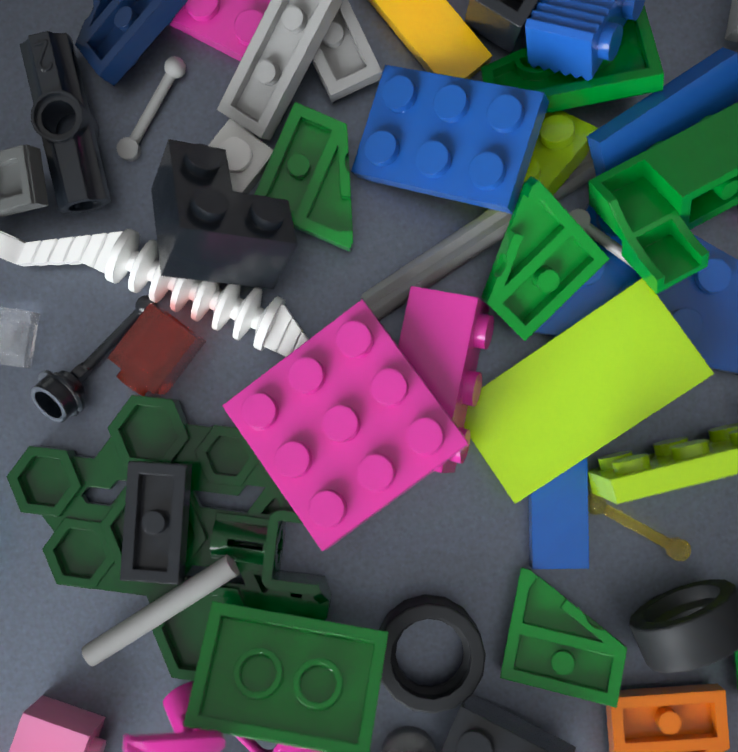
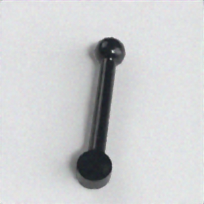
M149 295L138 298L135 305L136 309L84 362L78 364L70 372L81 383L91 374L92 369L143 317H150L155 314L158 305L150 300Z

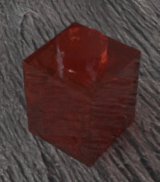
M149 303L107 359L121 368L116 377L136 393L145 396L148 391L153 394H166L206 341L165 309Z

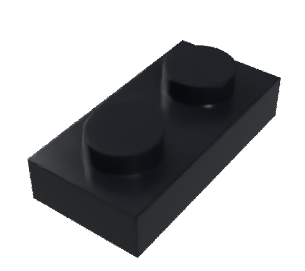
M139 460L128 461L120 580L179 585L185 581L192 464Z

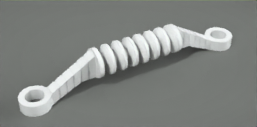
M133 229L111 232L109 234L101 233L92 236L84 235L76 236V238L66 237L25 242L0 230V258L24 267L34 265L85 264L105 273L106 280L114 284L119 283L129 271L128 289L131 292H140L147 282L150 281L149 298L157 303L170 290L172 291L170 308L175 312L180 311L190 299L193 301L191 310L192 320L198 322L209 309L214 310L212 329L216 331L221 330L231 318L235 320L232 336L239 341L250 328L255 329L253 346L260 351H263L266 347L287 357L309 340L289 309L285 306V299L277 296L265 309L260 307L262 289L259 287H255L245 299L240 298L242 285L228 284L222 290L219 288L220 283L161 276L157 240H149L142 250L138 251L140 234Z

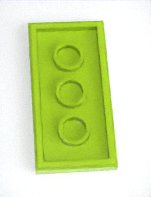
M641 278L483 386L476 406H468L464 429L470 430L471 440L516 504L712 376L714 372L658 295Z

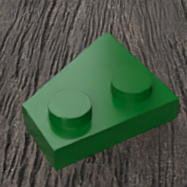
M522 567L500 678L617 708L627 646L534 571Z

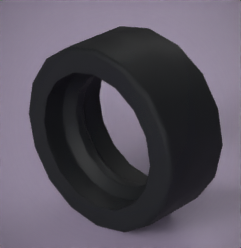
M724 579L693 582L669 590L640 606L631 616L629 627L646 664L653 671L686 672L711 665L738 650V590L736 585Z
M424 594L405 599L388 612L379 628L381 631L389 632L381 683L394 700L413 711L435 714L454 709L473 695L483 677L486 653L477 625L462 606L446 597ZM425 619L439 620L451 626L460 637L463 646L462 663L456 674L446 682L433 686L419 685L408 679L399 668L396 658L397 642L403 631L414 622Z

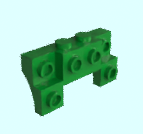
M738 102L714 115L704 117L697 124L667 140L656 142L648 150L588 181L589 205L622 240V257L656 294L708 266L709 251L690 230L738 204Z

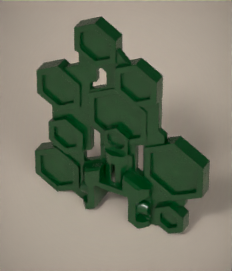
M131 395L108 426L111 437L95 458L76 456L74 450L34 445L27 448L7 475L20 512L42 515L54 531L42 550L56 584L147 596L149 603H152L178 585L120 580L126 486L111 505L89 502L85 493L90 487L113 489L119 480L127 481L128 461L139 460L192 464L185 581L193 577L187 575L193 565L208 567L222 557L229 555L235 561L244 583L228 581L152 630L171 678L194 681L212 601L323 621L328 617L332 594L325 576L280 570L286 522L303 523L237 427L214 425L210 427L188 424L180 403L176 399ZM247 485L266 487L248 512L204 507L201 505L196 491L239 496Z

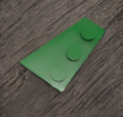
M645 5L636 21L628 19L623 26L622 40L615 58L612 61L603 60L593 78L588 81L582 76L575 78L571 73L566 76L561 71L554 73L550 68L544 71L539 65L533 68L528 63L527 47L481 67L483 82L544 92L549 100L546 113L663 91L664 71Z

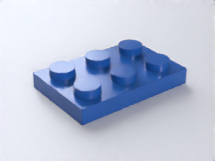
M385 65L351 172L359 179L513 214L549 100L544 92Z

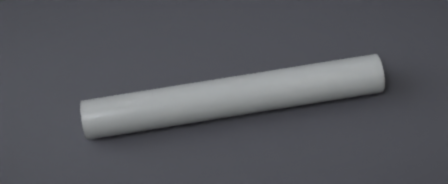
M229 555L222 557L82 647L83 658L90 666H96L239 575V569L235 561Z

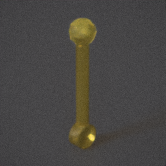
M594 494L588 495V512L590 514H603L662 546L666 549L667 555L676 561H685L689 558L691 546L686 540L678 537L670 539L608 505L606 499Z

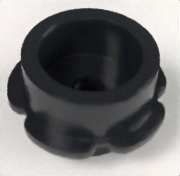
M44 370L39 373V382L31 388L30 396L35 406L46 417L55 422L62 423L70 416H77L79 412L84 410L85 402L83 396L85 390L81 382L73 374L67 371L53 373L50 370Z

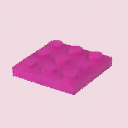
M360 300L222 405L321 551L332 547L470 445L469 441L364 300Z

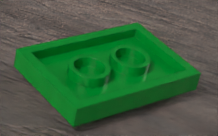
M212 601L183 726L204 731H220L226 735L319 752H370L389 632Z

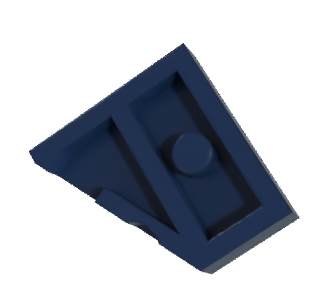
M93 0V9L83 23L75 46L98 76L115 86L124 74L136 64L142 53L161 31L173 21L175 15L188 0Z

